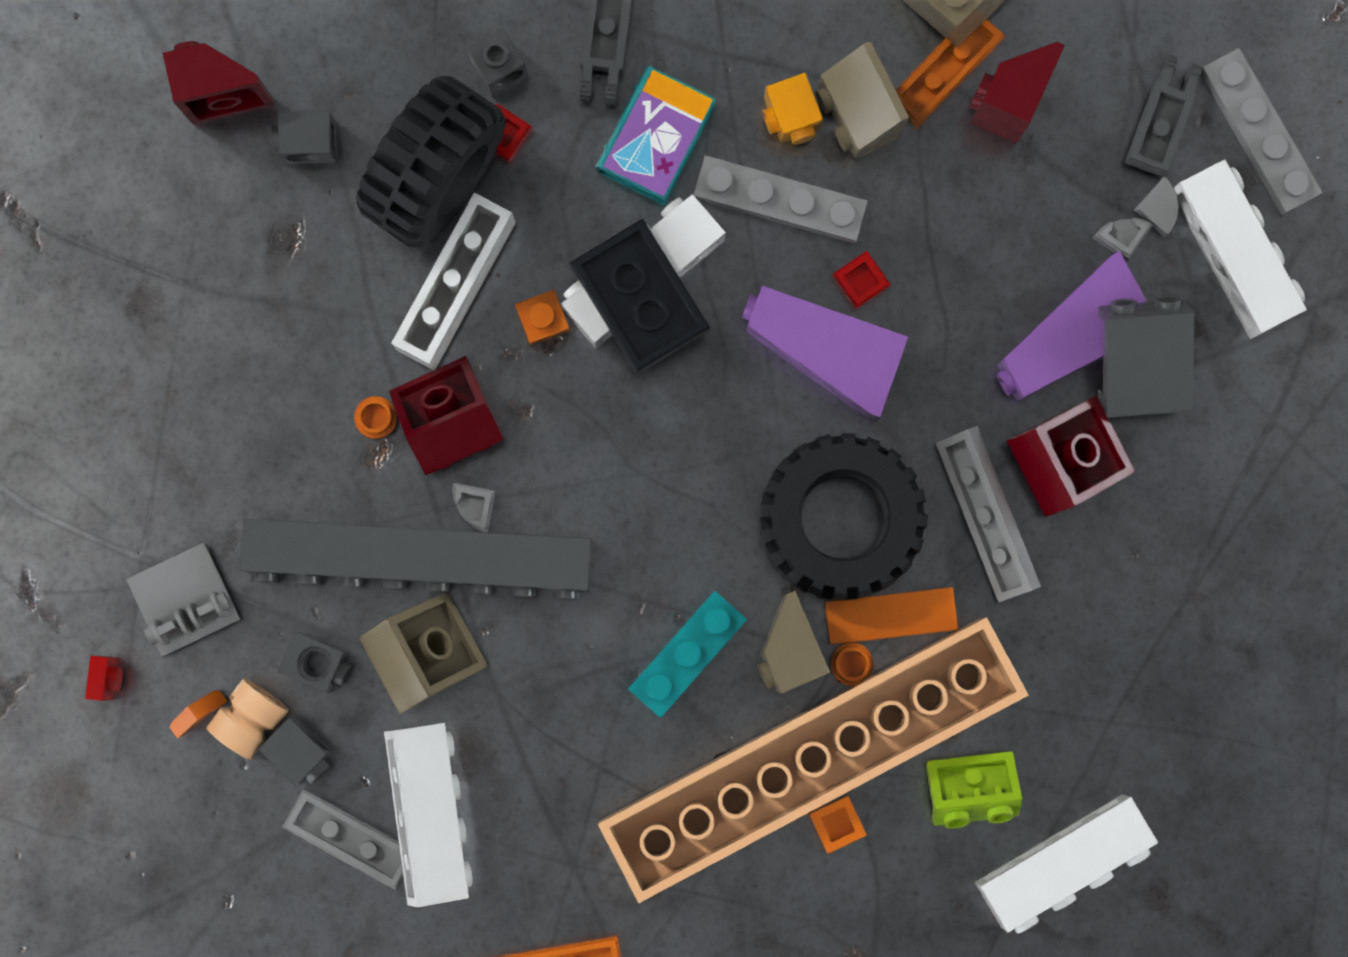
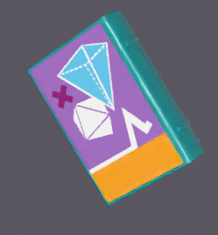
M651 66L646 67L638 84L634 86V92L607 144L603 146L604 150L595 166V170L601 175L665 206L716 107L714 104L716 98Z

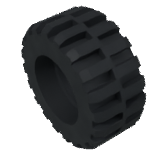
M435 77L429 84H425L418 94L412 97L405 105L402 113L395 118L391 128L381 139L378 149L366 166L367 170L359 183L360 189L356 194V204L361 215L410 248H424L429 242H433L463 208L464 203L470 198L476 189V185L486 173L490 161L494 158L498 144L503 138V131L506 128V119L502 110L454 77Z
M842 433L841 436L833 437L830 434L817 437L816 440L808 444L804 443L794 449L787 458L782 460L769 479L760 504L759 527L764 541V549L768 558L770 557L776 565L775 569L783 578L786 577L794 584V587L804 593L808 592L816 595L817 598L843 601L870 596L895 583L912 566V561L916 554L920 553L924 543L922 536L924 529L927 528L928 514H924L923 503L926 502L923 489L919 490L915 481L917 475L912 467L907 468L900 460L902 456L894 449L887 450L880 446L881 441L871 437L867 439L858 438L856 434ZM839 477L857 480L870 488L881 505L883 515L881 532L872 547L859 556L843 559L825 555L817 550L806 537L802 526V509L808 494L820 483Z

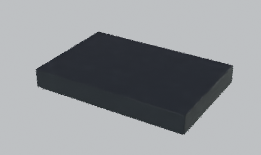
M643 218L569 262V266L636 374L641 373L710 331L709 324Z

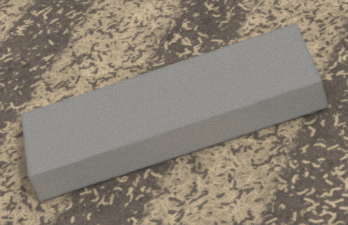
M306 788L302 790L282 828L390 888L397 890L404 878L399 840Z

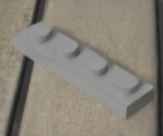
M1240 48L1203 66L1201 72L1202 79L1280 214L1283 216L1320 196L1323 191Z
M706 155L704 156L694 191V196L699 201L853 244L857 241L868 202L864 199Z
M978 426L937 442L936 446L998 603L1040 588L1041 585Z

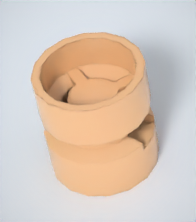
M243 677L229 696L232 703L230 708L221 707L206 729L223 745L238 755L252 760L258 753V749L266 742L265 730H275L289 709L267 690Z

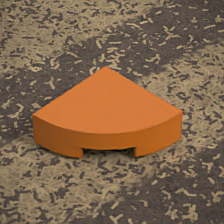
M214 690L187 706L171 722L169 728L179 739L212 716L228 701L219 690Z

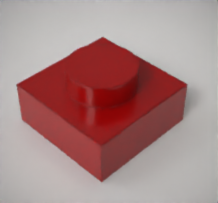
M90 655L85 699L98 701L114 700V692L118 693L120 691L123 679L122 667H118L119 657Z

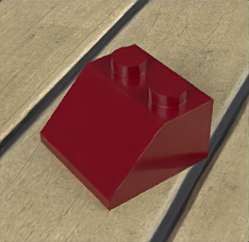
M186 41L175 45L174 50L162 53L173 103L192 124L274 105L273 97L257 74L206 43L199 44L197 41Z
M1059 42L1049 44L1000 62L993 75L985 72L969 105V108L976 110L971 124L1017 143L1033 118L1065 45Z
M466 356L389 391L406 440L425 476L437 470L445 469L456 461L476 452L484 451L491 445L504 440Z
M1093 396L1007 440L1045 517L1075 507L1135 472L1097 396Z

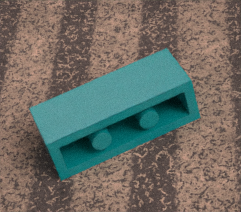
M714 591L628 690L661 718L748 619Z

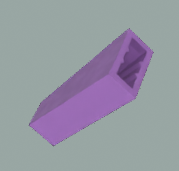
M1120 251L1112 254L997 365L1001 371L997 373V379L1007 396L1013 394L1016 401L1019 402L1102 359L1103 321L1098 316L1099 306L1111 305V301L1116 299H1133L1137 303L1147 302Z
M765 286L761 287L758 297L750 294L742 319L749 321L746 331L748 334L868 420L874 422L879 420L908 336Z

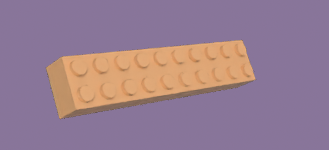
M979 618L856 685L847 688L599 820L598 826L638 903H641L1029 695L988 618Z

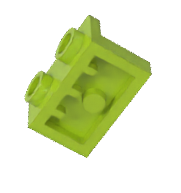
M1013 751L927 761L926 771L933 805V825H944L946 828L955 829L967 826L970 822L988 820L990 823H1004L1019 815L1022 794Z

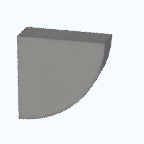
M1165 176L1133 209L1145 221L1153 224L1152 227L1164 238L1172 231L1179 211L1177 194Z
M1139 218L1119 219L1104 225L1092 239L1113 253L1120 251L1127 262L1153 224Z
M453 482V500L460 516L476 530L488 532L496 491Z

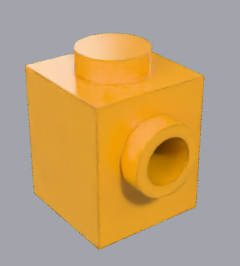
M806 73L765 87L764 100L767 109L762 110L770 134L777 132L781 144L792 141L793 145L805 143L817 136L816 131L821 129L823 118Z

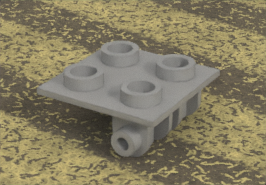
M205 542L126 579L148 626L144 630L145 635L151 645L156 644L161 657L241 620Z

